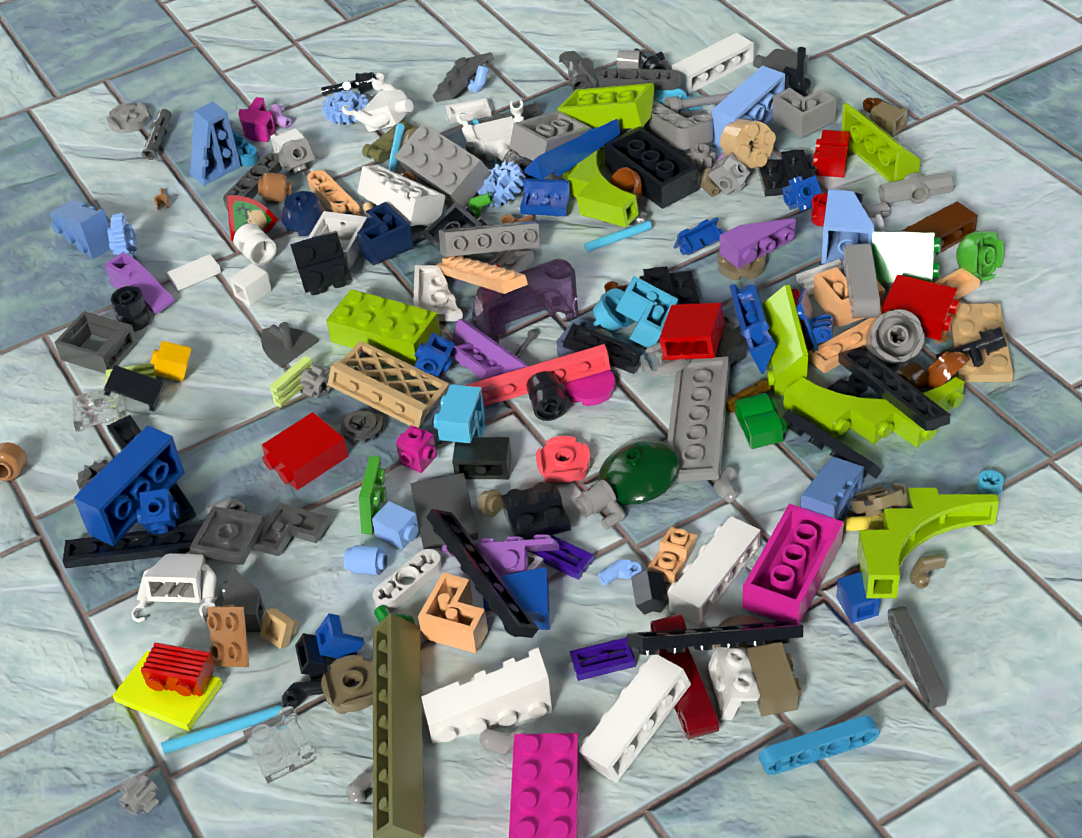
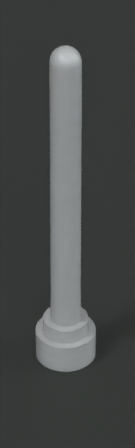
M731 93L683 100L676 96L666 97L664 99V106L678 113L683 108L720 103Z

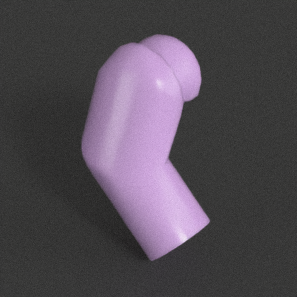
M278 104L272 105L269 112H272L274 124L289 128L292 121L290 118L282 116L284 114L282 113V110H284L283 106Z

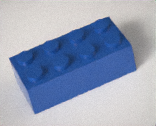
M147 425L78 492L74 500L89 535L114 546L138 522L136 510L140 507V492L160 489L169 490L185 474L173 436Z

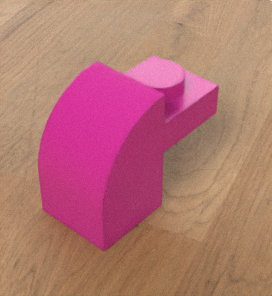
M256 97L248 109H239L238 115L243 135L253 141L268 142L276 129L272 112L266 110L264 98Z

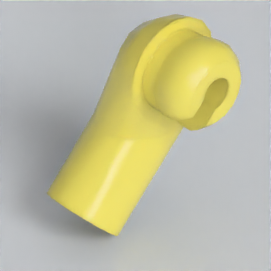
M884 512L873 517H846L845 527L847 532L882 530Z

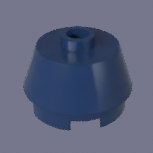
M309 191L295 192L284 201L281 221L288 232L291 230L298 232V236H309L326 209L314 193Z

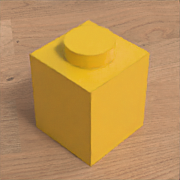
M161 341L159 350H153L150 364L155 365L153 375L183 382L191 348Z

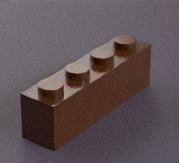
M957 201L901 231L937 232L936 238H941V253L960 243L966 235L976 231L978 215Z

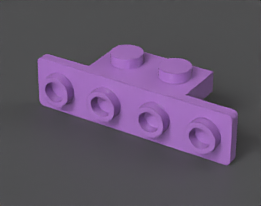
M458 319L453 335V341L458 345L453 347L450 356L459 361L461 366L475 373L476 377L484 380L528 367L525 362L466 320Z
M535 535L532 540H523L522 537L513 536L507 537L506 541L496 542L495 539L482 538L478 540V543H475L500 577L527 571L528 552L559 550V543L549 535ZM442 545V552L450 557H454L447 551V545Z

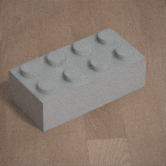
M424 123L419 126L394 156L406 171H411L415 177L437 192L446 195L445 197L453 203L457 202L463 208L483 186L484 180L491 174L480 159Z

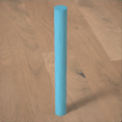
M280 704L161 742L164 754L283 717L284 712Z

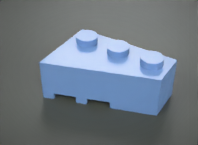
M214 102L195 110L193 119L190 175L205 186L241 167L228 113Z
M71 200L49 212L52 218L51 226L57 234L63 235L69 244L73 243L82 254L85 253L94 259L110 249L107 232L109 224L103 209L95 211L94 206L86 208L85 203Z
M832 456L802 493L800 507L844 521L851 508L850 498L855 499L854 495L860 491L863 485L864 467Z

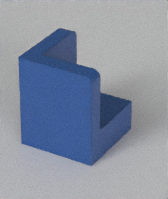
M862 572L838 579L836 597L851 624L879 616L881 598H866Z
M329 613L315 632L319 653L322 656L340 659L345 656L356 655L364 645L363 637L343 633L339 615Z

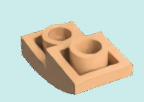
M671 527L660 541L659 552L649 564L648 570L663 573L665 582L671 584L675 582L692 553L698 535Z

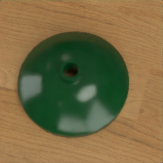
M649 439L636 440L620 446L605 459L600 468L598 480H605L610 485L616 496L617 503L627 505L641 504L659 497L673 485L679 473V460L675 451L666 443Z

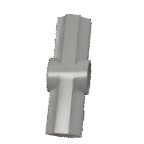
M950 172L924 177L918 173H911L901 181L879 185L878 192L881 203L886 202L890 204L910 200L914 204H920L926 201L929 196L953 192L954 184Z

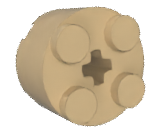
M740 118L736 119L733 123H729L724 128L720 138V147L723 148L724 157L732 152L745 167H763L772 153L776 136L766 124Z

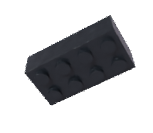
M641 126L604 144L605 166L614 173L624 167L636 171L642 182V194L661 209L698 190V167Z

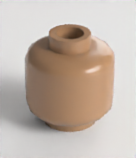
M264 173L263 177L258 180V196H262L265 202L282 203L285 201L286 195H291V182H287L284 174Z
M4 442L0 444V480L12 481L19 476L25 467L27 456L20 446L15 443Z

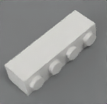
M735 33L673 64L672 70L680 73L681 85L679 88L690 94L753 61L754 43Z
M732 516L728 518L724 525L720 524L712 540L701 547L699 556L695 561L688 563L679 581L671 584L667 593L669 597V611L675 614L681 613L683 618L700 626L760 549L761 530Z
M652 655L648 661L641 665L638 674L622 690L619 699L610 710L604 713L601 722L592 734L584 739L582 747L578 750L589 767L615 783L619 781L691 685L683 668L659 655Z

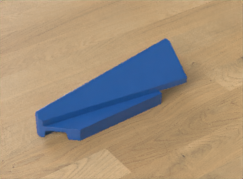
M618 119L612 120L598 128L589 129L579 137L539 155L525 168V173L540 180L551 173L561 176L604 146L605 143L620 135Z
M732 284L729 287L741 331L747 341L753 360L761 374H764L776 344L767 331L770 327L760 294L755 285L748 284L746 289H738L736 284Z

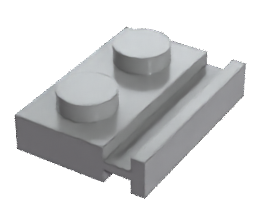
M500 251L488 264H498L501 268L521 273L535 258L533 251Z

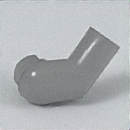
M522 728L515 730L509 735L494 730H484L479 740L486 750L506 755L513 751L514 734L526 733Z

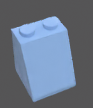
M829 189L823 228L821 264L840 259L841 265H843L845 244H871L872 247L874 225L853 191Z

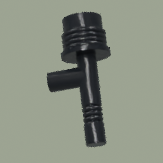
M798 47L796 69L786 66L783 73L786 76L792 77L789 81L790 88L806 97L810 92L811 81L805 77L806 48Z
M641 51L642 69L666 70L662 62L665 59L662 51L649 57Z
M374 72L356 73L355 80L321 87V92L324 96L334 92L338 93L342 90L347 91L358 88L360 94L374 89L371 78L376 79Z
M1001 327L985 330V332L979 331L981 339L956 347L955 349L953 348L952 350L950 349L947 352L970 354L973 366L980 367L984 364L980 350L985 349L988 356L994 351L996 352L1001 348L1007 347ZM944 351V352H942V353H939V354H936V355H935V356H936V359H938V358H939L941 355H943L946 351Z

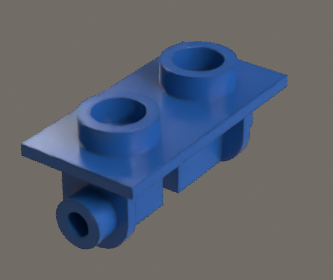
M717 217L710 221L706 219L691 230L688 228L684 229L677 235L673 248L679 247L682 255L686 254L689 256L703 249L704 246L701 240L706 247L719 242L720 235L724 233L721 228L716 227L719 218Z

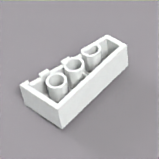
M379 165L362 166L358 193L376 205L387 202L410 226H429L430 223H434L442 215L446 195Z
M539 647L528 651L530 657L516 662L515 658L502 662L504 667L489 674L483 670L474 674L470 682L462 684L457 681L421 696L432 744L449 742L461 736L479 734L484 730L500 726H510L515 722L530 718L536 719L552 713L549 680Z

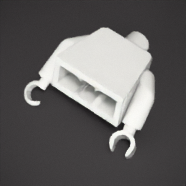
M376 73L377 80L371 79L373 88L375 90L383 89V91H379L362 111H347L348 105L342 107V112L345 115L355 116V120L363 123L368 132L398 124L408 112H412L414 107L413 102L407 98L402 90H398L391 84L385 83L382 73Z
M521 100L519 108H514L512 101L510 102V111L515 118L511 116L481 124L469 125L467 121H462L459 118L460 114L467 115L465 111L457 113L456 120L459 124L463 125L462 131L466 142H473L475 144L476 153L483 155L488 161H492L493 158L508 161L511 156L517 154L516 151L509 147L513 124L524 120V117H521L523 113V102Z
M188 551L186 554L169 553L163 556L154 566L146 569L143 573L136 599L140 602L132 611V619L135 622L144 621L145 616L138 619L137 612L145 609L146 603L151 601L200 603L202 600H205V603L199 608L200 616L205 622V616L208 613L207 607L215 606L213 600L217 599V578L212 567L206 564L205 556L202 554H191V551Z

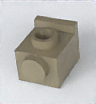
M882 101L872 108L870 118L894 137L906 127L907 108L899 109Z

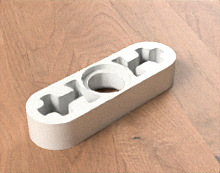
M433 549L420 551L379 584L373 591L375 607L385 605L392 612L437 576L442 569L439 553ZM411 576L415 578V581L411 584L400 583L404 577Z

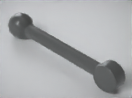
M535 330L528 331V337L516 352V357L519 358L530 341L537 337Z

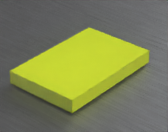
M146 651L112 695L115 702L190 731L223 685L221 678L212 675L200 697L192 694L191 696H182L176 691H166L165 689L163 691H155L146 685L141 673V667H143L146 657H148L150 652Z

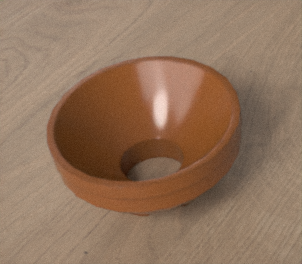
M624 167L618 169L612 175L609 181L610 184L628 193L634 187L633 194L636 195L637 201L640 200L642 196V182L636 171Z
M946 351L927 368L929 370L928 386L931 390L942 386L970 358L962 352L948 353Z

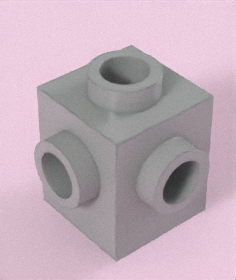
M307 139L298 142L290 140L283 144L279 151L278 160L281 167L286 168L287 173L294 171L297 174L306 170L307 165L312 164L315 157Z
M731 152L715 163L708 176L727 195L733 190L738 192L746 184L745 179L750 172Z

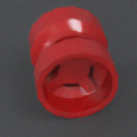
M826 193L815 195L812 198L811 204L813 209L811 212V222L821 227H824L828 198Z

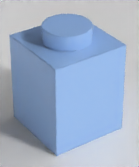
M390 501L372 518L376 538L401 550L409 542H412L419 532L416 513Z

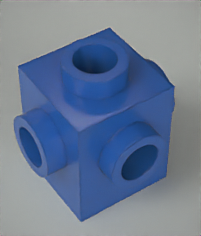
M816 175L804 180L802 176L796 177L788 181L789 186L782 188L783 200L790 210L798 208L799 211L811 208L812 198L822 193Z
M432 332L426 345L422 342L414 355L418 358L414 367L438 378L441 370L447 372L453 360L449 355L455 344Z
M168 489L140 492V507L136 510L138 523L142 524L147 532L152 534H164L168 532V529H175V519H179V507L177 502H174V497Z

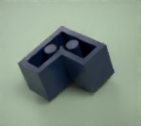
M387 202L366 211L369 227L358 231L357 235L361 254L373 266L413 247L410 224Z

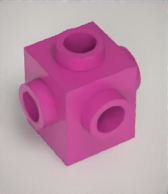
M411 425L396 441L400 464L419 473H423L437 457L434 436L425 429Z

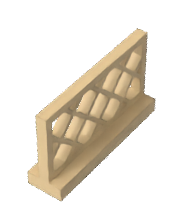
M359 341L340 362L335 361L332 364L328 380V386L409 426L413 425L418 428L423 425L426 415L449 388V383L362 341ZM362 351L371 355V357L360 358L358 354ZM380 364H389L393 368L382 369ZM363 365H375L376 370H364ZM349 366H357L359 371L352 369ZM410 374L416 379L405 380L403 375ZM397 375L399 381H387L385 376ZM371 377H380L381 382ZM432 385L438 388V390L427 391L426 386ZM419 386L421 392H410L408 387ZM393 388H402L404 393ZM416 399H425L426 404H424V403H422V402H420V401H418V400H416Z

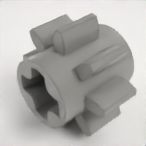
M699 143L690 149V153H687V160L698 167V172H703L704 169L712 167V163L715 162V152H711V147L707 144Z
M314 365L312 368L304 370L300 377V385L305 387L302 392L319 398L320 395H326L331 389L328 386L329 378L327 377L330 371L321 366L318 368Z
M141 775L138 779L134 776L128 778L119 787V790L123 793L119 803L132 815L137 816L140 811L143 814L146 812L150 813L159 803L154 797L159 791L158 787L144 775Z

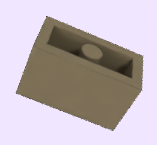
M782 642L746 648L760 693V698L756 702L761 717L798 710V697L802 696V686L799 678L793 677L794 665L790 653H785Z

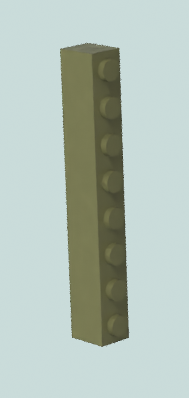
M389 614L373 628V838H424L425 797L423 794L420 630L418 625L394 614Z

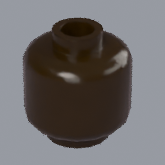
M907 362L894 371L922 393L928 388V374L921 365Z

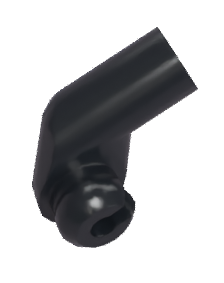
M322 679L291 684L282 696L284 707L295 709L308 696L323 694Z

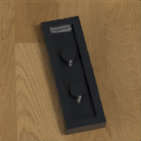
M575 323L572 324L564 339V348L579 352L605 344L611 366L632 374L635 373L640 363V356L644 353L643 349Z

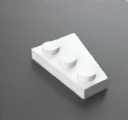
M415 265L413 306L438 312L439 321H458V319H463L462 311L458 309L456 299L450 293L448 283L439 265Z

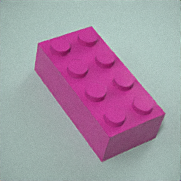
M789 503L743 585L742 608L777 621H789L800 624L842 545L844 522Z
M578 733L514 734L509 838H578L580 774Z

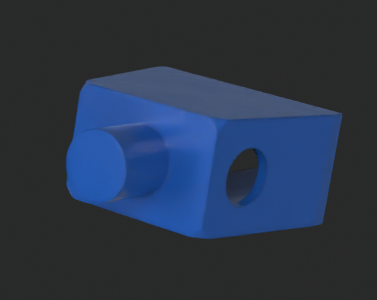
M547 567L503 575L501 579L539 630H550ZM483 596V607L485 611H491L489 608V603Z

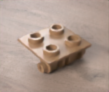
M228 604L207 607V625L210 630L211 640L210 652L215 665L249 667L244 606Z

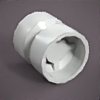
M252 223L245 224L236 231L233 240L234 245L254 265L262 266L273 259L276 254V244L257 225Z

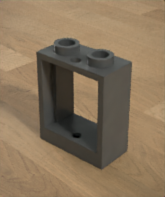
M83 311L54 343L62 361L106 374V370L113 369L114 365L118 366L138 342L132 325ZM91 334L108 339L97 352L80 347Z

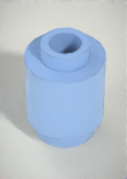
M354 545L353 548H347L344 554V567L353 574L381 575L388 566V554L384 553L382 547Z

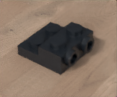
M804 149L781 152V159H769L766 165L758 167L765 197L783 195L782 188L789 186L788 181L802 176L804 180L815 176L814 168L810 169L811 156L805 155Z
M456 202L422 234L440 251L439 230L487 224L480 217L476 219V215L468 206L463 208Z
M337 231L290 244L305 293L310 292L311 295H317L325 291L324 287L331 285L334 288L344 287L348 285L347 280L352 279Z
M667 266L643 269V276H639V279L677 298L676 305L700 304L692 271L669 273Z
M538 482L534 487L524 490L511 489L507 494L501 495L503 511L513 536L522 537L523 540H532L535 535L551 536L571 530L570 520L564 510L562 498L555 482Z

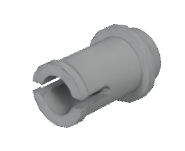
M886 202L872 206L862 205L869 218H874L878 214L882 218L889 216V211H881L889 209Z

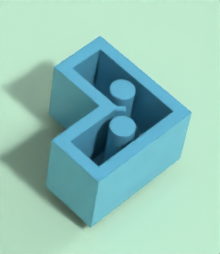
M633 276L616 308L617 312L637 322L629 339L646 348L656 344L671 305H676L678 299Z
M450 384L447 394L441 398L440 412L435 414L434 428L438 429L439 440L471 443L473 437L483 436L486 427L481 387Z

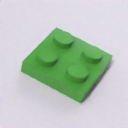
M369 456L359 494L361 534H373L372 518L381 510L379 505L380 503H385L386 487H382L385 481V469L381 468V458L378 456Z

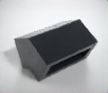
M646 570L632 576L631 580L636 607L644 615L650 612L661 613L669 602L664 574Z
M303 633L295 644L301 674L309 675L311 680L322 678L324 673L326 676L328 672L325 656L319 653L316 635Z

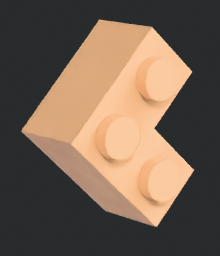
M837 267L815 274L813 298L827 314L834 317V323L837 327L864 319L852 318L847 280ZM877 281L881 312L885 289Z
M442 572L418 616L423 639L477 654L488 632L485 609L471 606L473 599L469 579Z

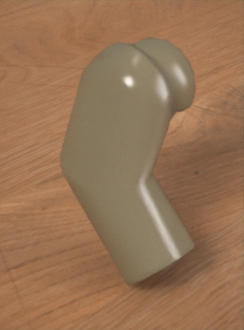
M708 167L703 170L699 184L711 197H714L719 193V188L708 176L712 167Z
M942 554L921 557L910 573L911 583L915 584L919 589L926 588L929 585L927 582H930V577L927 574L931 570L944 568L946 564L945 557Z

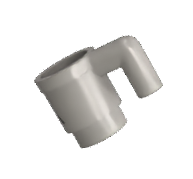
M605 480L598 481L575 498L576 507L585 518L590 515H596L608 508L612 514L601 520V524L606 530L625 518V512L616 502V496Z

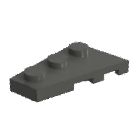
M489 52L470 58L461 57L456 60L453 68L447 72L445 79L437 86V90L432 95L435 101L440 102L453 99L469 84L467 79L476 75L478 65L482 66L485 63H491L495 59L493 54Z

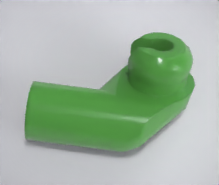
M489 192L470 199L467 206L476 215V219L479 218L483 206L494 203L493 195Z

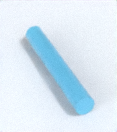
M401 123L396 125L388 170L395 173L398 161L394 156L401 149L405 125Z
M648 220L584 243V247L587 252L651 230L652 226Z

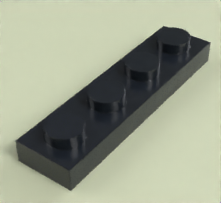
M790 409L782 417L790 423L788 426L789 430L800 437L805 433L811 437L808 442L820 450L827 447L832 451L829 454L831 457L833 456L863 466L864 478L869 474L877 479L882 472V469L875 463Z

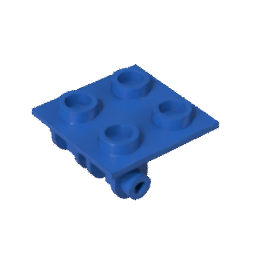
M803 288L801 296L798 298L799 305L796 306L799 319L801 321L805 320L807 326L805 336L808 344L813 343L815 351H818L819 343L831 339L835 320L830 314L815 317L806 289Z

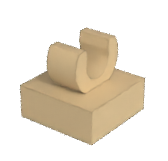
M274 607L265 610L260 636L280 649L288 647L291 635L297 632L299 622L294 621L287 614H283Z

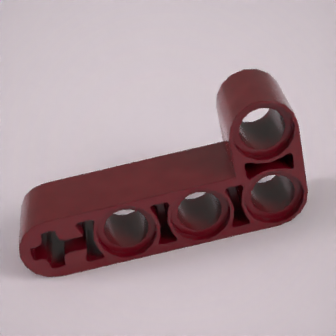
M681 613L650 622V631L687 629ZM686 647V651L682 653L667 652V649L658 650L657 655L683 668L691 683L674 706L686 738L690 740L718 732L719 724L715 710L689 648Z

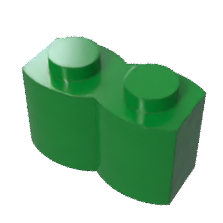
M766 393L735 400V415L751 449L783 442L786 424L784 419L777 415V406L774 399L770 400Z

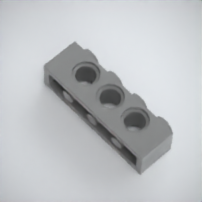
M533 221L439 230L440 254L451 257L540 247L539 225Z

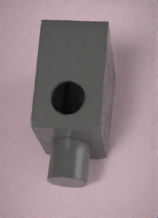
M774 49L767 57L756 55L753 66L756 68L765 66L783 73L786 66L796 69L797 53ZM806 55L805 75L808 69V55ZM785 75L784 90L790 88L789 81L792 77Z

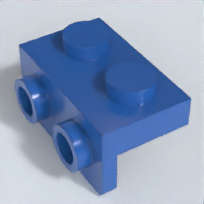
M524 179V194L520 205L521 214L555 217L567 216L571 200L569 181Z

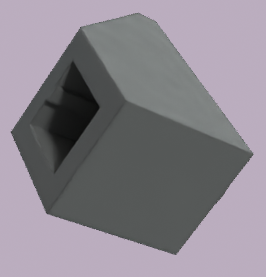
M230 569L228 580L223 582V604H219V606L228 604L244 606L246 632H261L265 607L260 591L236 569Z

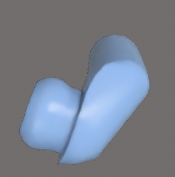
M478 65L475 80L468 81L467 89L473 91V93L480 92L485 84L489 68Z
M620 559L598 573V578L605 586L617 578L631 580L632 576L642 572V566L637 561Z

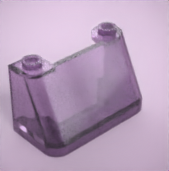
M554 259L518 272L525 274L528 285L503 294L480 286L477 289L474 301L472 323L475 328L499 344V334L506 333L504 324L546 309L550 316H554L555 312L564 313L567 320L579 316L574 268L566 260Z

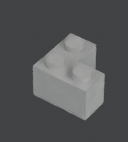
M788 88L773 96L772 118L800 138H803L835 121L837 99L823 89L803 97L793 89Z

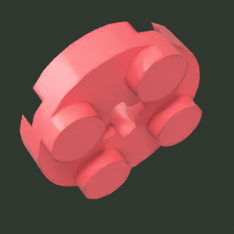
M572 436L550 438L546 441V446L542 447L541 450L539 447L536 452L537 469L547 483H567L583 480L586 478L587 470L591 464L590 450L584 442L582 445L576 442V438ZM560 457H566L567 461H560Z

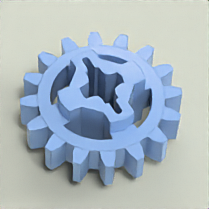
M344 90L338 93L334 92L333 97L327 96V101H323L322 110L326 121L330 120L331 124L338 122L339 125H342L343 122H346L347 125H350L352 122H358L355 120V116H347L342 112L344 105L349 106L346 109L347 111L355 110L358 112V110L362 111L368 104L365 94L361 95L360 91L353 93V90H350L348 93H345Z
M504 161L502 166L496 164L495 168L489 169L491 174L484 180L481 189L478 190L479 195L489 192L493 195L494 203L490 204V207L493 205L499 207L502 202L506 205L510 199L514 200V194L520 193L519 187L523 186L525 175L521 168L512 161L509 164Z
M125 214L112 215L111 227L107 228L110 250L113 251L114 255L124 252L133 258V251H137L135 230L131 224H128Z

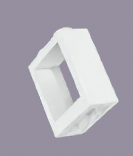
M324 211L308 239L333 231H337L338 237L350 238L351 240L346 249L343 250L349 271H351L361 253L357 232L369 227L367 217Z

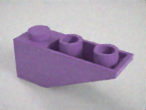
M792 218L739 225L720 235V255L739 269L794 240L796 220Z
M122 252L104 264L111 286L116 289L125 286L138 287L142 291L147 309L153 313L158 314L175 302L174 298L136 259Z

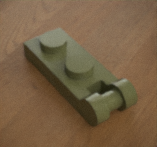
M400 122L405 125L404 133L409 129H418V127L407 122ZM396 126L371 145L366 144L362 149V155L367 158L373 157L378 163H384L389 159Z

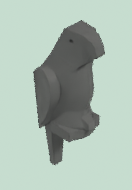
M566 51L560 54L559 63L562 62L568 68V75L571 79L569 86L572 87L573 92L576 89L597 88L593 62L590 59L582 58L575 51Z

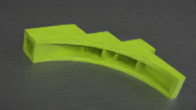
M602 146L562 174V178L570 182V193L572 197L577 198L580 215L626 228L639 215L636 195L620 190L601 175V166L605 161L604 146Z
M803 377L784 390L783 409L785 411L790 409L834 438L844 435L850 428L874 445L882 438H887L893 431L915 447H919L925 441H930L937 432V429L925 431L886 399L859 398L840 394L820 387ZM955 377L942 386L923 394L948 412L953 407L957 408L962 403L965 382Z
M908 488L909 504L906 505V508H884L882 530H859L857 555L866 598H897L900 578L899 569L915 548L930 538L953 529L995 524L999 504L997 494H938L937 488Z

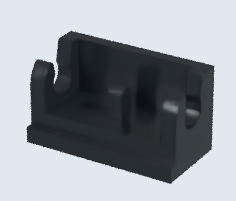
M114 365L105 384L104 395L110 396L111 392L148 404L149 411L154 412L162 395L164 382Z

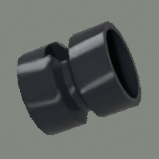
M121 287L111 295V303L118 321L132 325L134 332L142 330L149 324L150 316L142 291L138 287Z
M548 371L538 372L527 381L526 388L529 399L531 400L534 414L538 419L552 421L560 418L566 412L567 401L556 374Z

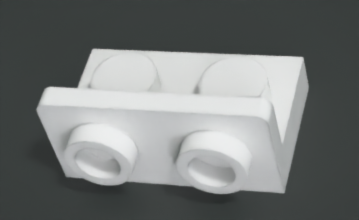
M716 647L706 672L720 720H732L738 707H741L742 701H758L760 693L746 649L743 647Z

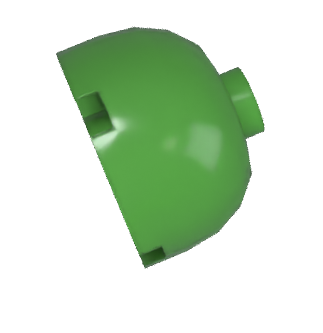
M974 231L966 235L956 250L959 269L963 268L982 281L993 279L997 274L992 273L996 267L1001 268L1004 258V243L996 236L999 234L990 231Z

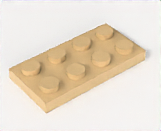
M960 303L957 314H952L953 321L950 328L954 349L981 339L979 331L985 332V330L1001 327L1007 347L1001 348L996 352L994 351L988 356L985 349L980 350L984 364L980 367H974L970 354H967L966 356L970 360L957 371V378L964 382H1012L1013 370L1000 303Z

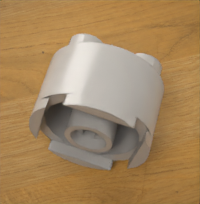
M898 309L885 312L870 324L866 333V348L871 355L883 364H902L916 356L923 346L925 338L921 323L914 314L906 310ZM894 332L897 333L896 338L899 340L895 343L892 341V336H890Z

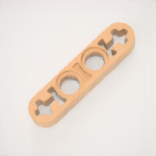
M315 170L307 175L309 188L332 212L344 214L348 210L353 212L354 215L361 216L360 206L325 171Z

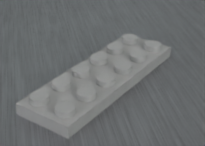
M729 356L692 359L689 365L676 372L667 445L675 451L679 460V473L675 482L720 479L730 373Z

